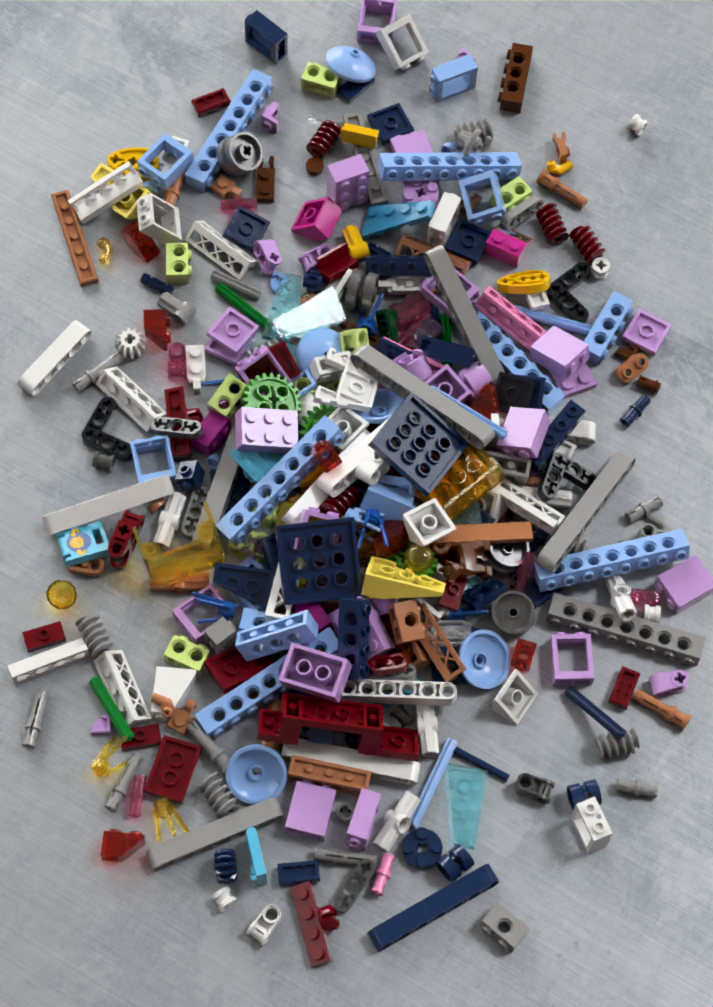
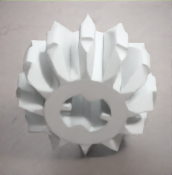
M128 327L126 332L121 330L120 335H116L114 345L120 355L123 354L124 358L130 356L133 360L134 355L140 357L141 352H145L146 339L143 338L142 332H138L136 328L130 331Z

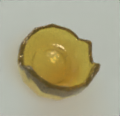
M414 544L406 550L404 562L413 572L423 573L432 567L434 555L430 547Z
M55 580L48 586L46 592L50 605L61 610L72 607L78 597L76 588L66 580Z

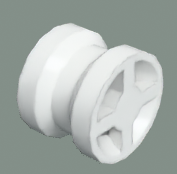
M636 114L629 121L627 129L633 130L637 136H641L648 127L649 122L642 120L640 115Z
M603 257L594 259L590 272L591 276L596 280H604L608 276L610 262Z
M644 604L642 619L659 623L661 606L650 607L649 604Z
M228 886L218 890L211 897L212 901L218 904L220 912L226 911L237 902L236 897L230 894Z

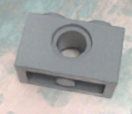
M222 617L204 631L205 645L215 656L235 646V625L230 620L227 621Z
M498 902L485 916L480 925L483 927L482 931L487 936H493L498 940L501 948L506 951L509 949L511 952L517 948L530 930ZM506 925L509 928V932L502 933L498 927Z

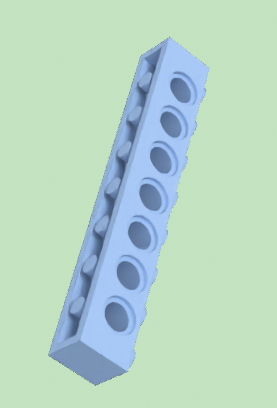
M255 69L251 71L186 171V185L201 192H205L207 187L210 188L216 173L219 174L222 169L217 160L218 145L229 136L247 131L249 122L254 120L256 111L263 106L267 94L270 95L273 90L271 76Z
M472 152L467 157L463 153H379L376 168L381 181L462 180L492 169L497 174L498 180H514L520 176L522 164L517 152Z
M474 307L490 342H497V344H491L505 373L546 378L545 392L548 394L544 395L542 409H545L549 416L560 408L565 398L562 390L556 388L551 383L550 378L547 375H543L539 371L538 366L534 362H530L526 358L525 353L518 349L513 341L506 337L496 324H493L486 315Z
M324 415L215 526L235 546L242 543L253 529H256L267 515H270L274 508L284 501L288 494L298 487L302 480L312 473L316 466L326 459L336 446L342 443L346 437L345 434Z
M678 529L568 554L554 573L533 562V575L540 592L550 591L556 588L689 558L690 544L683 530Z
M330 627L319 633L317 640L302 644V646L315 650L323 647L326 648L325 653L335 656L338 654V639ZM287 655L195 714L210 738L220 736L228 726L237 725L241 721L240 718L245 715H252L258 710L257 707L263 703L265 705L269 704L275 699L274 696L280 692L283 694V692L290 690V688L282 686L278 680ZM270 680L276 681L273 688H267L266 683ZM258 691L259 696L256 699H250L249 695L251 692ZM241 702L242 707L239 710H233L232 706L234 703ZM219 713L225 714V718L222 721H216L215 718Z

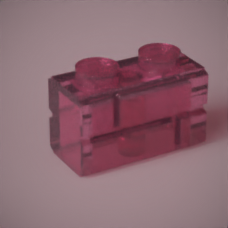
M416 291L413 294L408 293L401 302L393 303L389 309L397 310L398 331L403 332L429 315L431 305L419 291Z

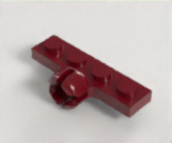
M183 386L164 390L167 417L197 420L200 423L203 421L199 408H186ZM175 426L173 431H178L182 426ZM170 437L173 460L192 456L190 439Z
M310 881L290 887L311 967L315 968L333 962L327 941V933L338 929L340 925L339 919L336 920L335 918L338 916L336 909L331 905L318 906L313 885Z

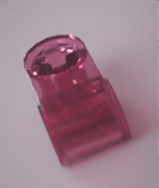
M175 342L169 347L168 379L172 377L187 379L186 350L182 343ZM175 352L182 353L178 356L174 355Z

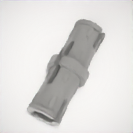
M657 495L645 503H639V506L626 512L625 517L632 524L636 520L647 517L652 511L662 507L663 501Z
M621 778L617 780L616 791L633 793L634 796L657 797L658 785L641 783L640 780L635 782Z

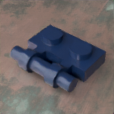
M491 576L487 581L480 580L478 585L472 589L468 588L464 592L465 594L462 595L461 602H466L468 607L473 610H481L496 600L502 593L509 590L506 584L498 580L495 581Z

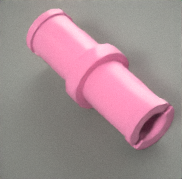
M389 853L382 854L379 868L374 873L376 877L370 890L372 894L383 896L386 882L391 877L390 870L395 860L394 855Z

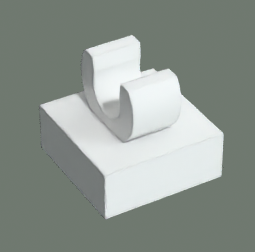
M545 291L526 294V299L532 312H541L542 309L549 308L550 303Z

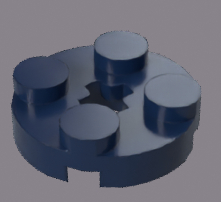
M419 827L405 836L402 844L403 859L414 869H430L441 858L443 845L435 832ZM418 845H425L427 852L418 853Z

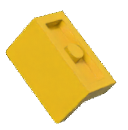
M344 123V127L341 128L340 141L375 149L379 130Z

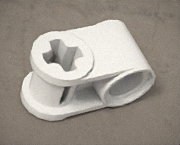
M372 451L356 467L355 477L374 486L389 471V463L377 452Z
M267 905L246 931V935L254 937L260 942L261 946L267 943L281 922L282 916L278 906ZM269 912H276L278 914L275 920H269L266 916Z

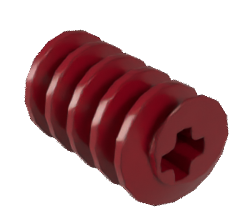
M330 120L323 121L317 132L310 139V142L306 145L307 151L313 157L320 159L322 156H327L328 151L335 144V140L339 139L341 128Z
M549 203L537 211L536 217L539 220L546 241L553 245L560 244L569 238V234L566 233V227H563L564 222L561 221L562 217L558 215L559 210L556 209V204Z
M578 226L570 232L569 237L576 245V248L580 250V254L587 261V264L591 266L594 259L603 257L606 249L601 248L602 243H597L598 237H594L595 233L593 231L589 232L591 230L590 226Z
M350 485L334 498L329 496L319 506L320 513L335 512L339 514V518H342L348 508L352 509V506H355L357 501L361 500V494L353 485Z

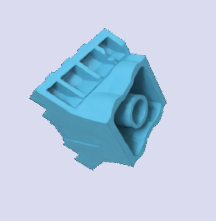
M236 448L228 453L241 466L244 476L251 483L261 480L286 455L280 453L236 451Z

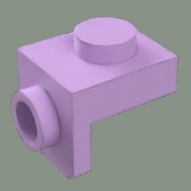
M273 101L270 106L265 107L262 115V126L266 130L275 133L279 131V122L276 120L280 114L279 103Z

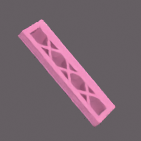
M490 286L473 305L529 351L530 346L547 332Z

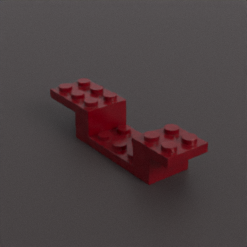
M283 692L279 711L259 708L257 740L298 745L301 726L351 734L356 733L359 754L418 761V730L383 725L382 705L340 700L339 703L316 696Z

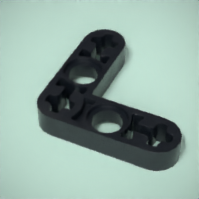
M580 262L550 284L547 296L570 320L586 324L589 317L588 310L570 293L590 276L591 267L589 264ZM579 269H580L581 271H583V270L586 271L585 273H584V272H581L580 274H578V273H579ZM566 278H571L574 281V283L568 285L564 282V280ZM568 300L571 301L573 305L571 307H565L563 305V302Z
M104 397L100 400L82 431V441L86 446L106 455H115L116 459L120 461H128L132 458L130 444L104 432L117 409L116 402L112 397ZM108 404H111V407H108L105 411L104 405L107 406ZM97 418L104 419V423L102 425H96L94 424V420ZM93 434L94 438L88 440L87 436ZM107 440L113 443L109 448L102 446V443ZM125 449H127V452H128V453H124V454L122 455V454H121V451H124Z
M556 452L547 460L537 494L545 502L553 499L557 495L562 477L587 491L597 477L593 472L569 457ZM570 467L576 471V476L571 474ZM549 473L555 476V481L550 479Z

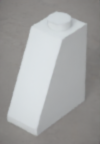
M157 666L153 694L157 693L170 698L176 711L177 708H180L197 681V671L194 669ZM152 703V718H155L157 721L171 719L165 718L162 715L160 705Z

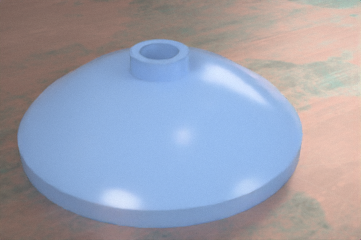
M337 46L331 48L326 54L325 61L328 68L342 79L355 83H365L371 81L376 74V66L373 60L360 49L351 46Z
M318 328L308 332L301 338L296 348V363L301 373L306 369L310 371L309 366L313 359L324 356V353L328 352L330 347L334 348L336 353L342 352L338 332L328 328Z
M377 389L372 408L369 412L351 410L369 424H382L392 416L404 399L389 389Z
M477 630L467 635L462 641L458 656L467 668L462 672L466 681L479 689H491L500 685L506 679L511 665L510 651L503 638L490 630Z
M260 744L248 745L239 749L229 760L226 769V781L232 794L239 800L253 805L266 799L277 797L284 789L287 780V769L282 757L274 749ZM259 768L260 772L256 774L253 772V769Z

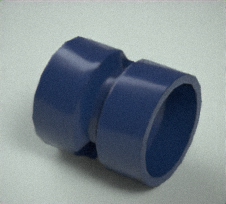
M595 779L585 781L582 785L576 783L567 786V796L573 811L576 804L594 796L598 804H602L600 788Z
M460 844L455 845L449 850V855H443L436 861V866L441 874L451 883L462 875V871H468L475 864L471 855Z

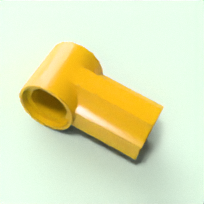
M346 226L342 230V235L346 244H348L349 255L356 260L364 259L366 255H370L366 241L362 240L357 226Z

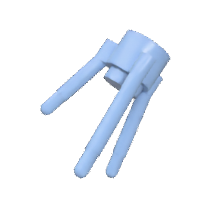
M357 507L354 510L348 508L344 518L354 517L356 526L361 524L377 532L381 531L380 528L370 523H367V525L363 524L364 521L361 520L363 516L360 514H365L366 510ZM355 526L356 532L360 534L361 530ZM365 533V539L378 548L381 547L378 542Z

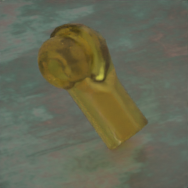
M103 237L97 240V246L103 251L99 261L102 264H107L113 253V248L110 241Z

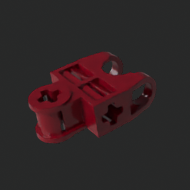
M128 509L123 513L108 545L112 567L123 569L127 566L138 543V535L144 526L145 515L142 514L140 516L131 513ZM124 557L125 560L122 564L114 563L115 558Z

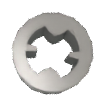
M349 803L340 804L336 810L337 819L342 823L351 822L354 813L353 806ZM343 809H348L351 815L348 814L347 817H343L340 811L343 812Z

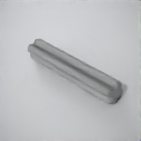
M214 270L211 274V280L223 283L230 289L255 300H259L261 297V290L217 270Z

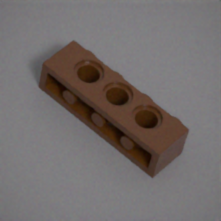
M513 43L512 49H508L506 59L509 60V64L505 63L503 74H506V78L502 77L500 88H503V92H499L498 102L501 103L500 110L521 113L533 46Z

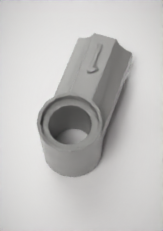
M168 292L163 293L157 302V306L171 314L173 319L183 326L196 313V309L191 303L187 301L182 302Z

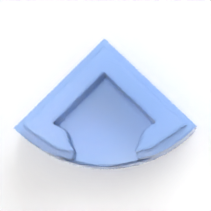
M277 269L273 272L270 280V287L274 295L289 285V281Z

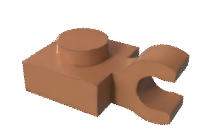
M562 132V138H557L556 133H553L552 137L559 165L567 162V157L570 156L569 147L565 145V132Z
M223 174L210 186L213 192L224 199L228 195L235 201H239L242 198L240 194L242 190L236 187L234 181Z
M189 698L183 711L177 708L174 716L167 723V727L185 736L188 731L186 727L190 723L193 724L192 721L195 720L191 714L197 707L196 701Z

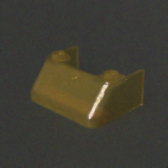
M204 502L203 505L209 521L203 522L198 526L197 535L199 540L162 553L159 545L155 542L142 544L136 526L132 528L153 585L163 587L214 569L215 562L224 564L226 559L207 502Z

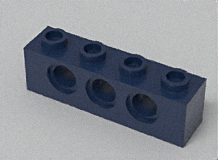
M366 255L365 276L369 272L379 274V276H432L423 255Z
M572 400L566 404L549 425L538 457L529 458L532 460L530 469L538 474L547 463L548 458L557 451L581 422L586 410Z
M352 597L339 599L337 656L348 659L352 665L348 680L367 679L369 674L370 599ZM355 615L357 617V623L354 621ZM354 635H355L356 638H357V642H356V643L354 642V639H353ZM353 655L356 657V663L353 661Z

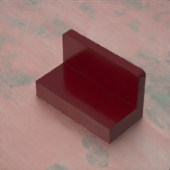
M345 242L316 258L319 276H323V279L329 284L344 276L348 268L353 270L359 267L358 261L349 255L348 244Z

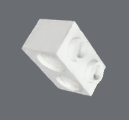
M350 351L336 353L341 358L345 356L350 360L349 364L355 367L350 359ZM327 355L315 357L309 366L316 383L341 378V370L324 363Z

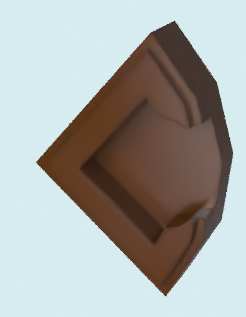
M635 345L620 347L615 351L614 356L626 361L633 354H637L640 347Z

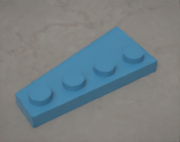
M432 200L370 206L368 207L361 237L365 241L370 239V236H381L386 231L392 229L394 231L400 230L404 225L409 224L412 226L431 220L435 203Z

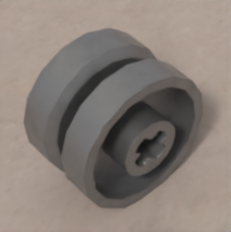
M239 132L225 138L218 145L216 153L220 167L227 174L233 176L242 175L256 169L263 159V149L260 141L248 132Z
M353 269L348 283L345 308L355 310L360 300L361 312L370 314L377 296L379 274L369 272L363 283V271Z
M529 542L490 544L489 551H484L483 549V554L488 559L486 563H483L484 566H491L492 574L500 577L515 574L529 557Z
M507 591L494 601L492 618L496 627L502 633L509 636H520L532 628L535 621V607L532 600L526 594L519 591ZM511 610H513L514 612L517 611V615H516V616H511L510 611H511Z

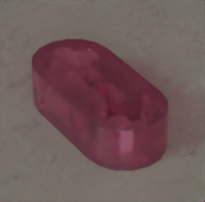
M631 588L630 597L633 604H649L653 607L662 604V594L660 592Z

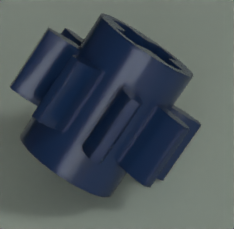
M310 270V274L305 273L303 287L307 288L306 291L316 293V289L321 290L323 276H319V271Z

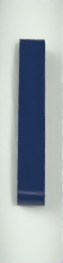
M489 863L485 864L377 925L367 934L376 950L380 952L493 888L500 881Z

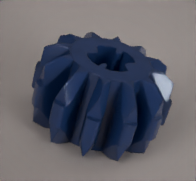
M227 848L216 850L214 853V867L217 882L219 884L236 882L238 872L235 851Z

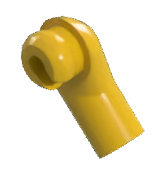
M549 160L546 163L547 171L557 175H562L573 168L571 161H567L562 165H557L553 160Z

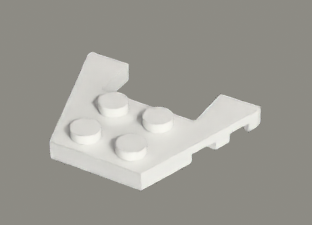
M330 347L324 363L342 371L336 392L319 385L313 402L369 412L372 408L379 382L360 367L358 369L349 364V359L345 356L341 358L336 354V350Z

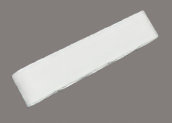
M73 321L18 380V386L32 396L37 395L88 341L92 331L79 321Z

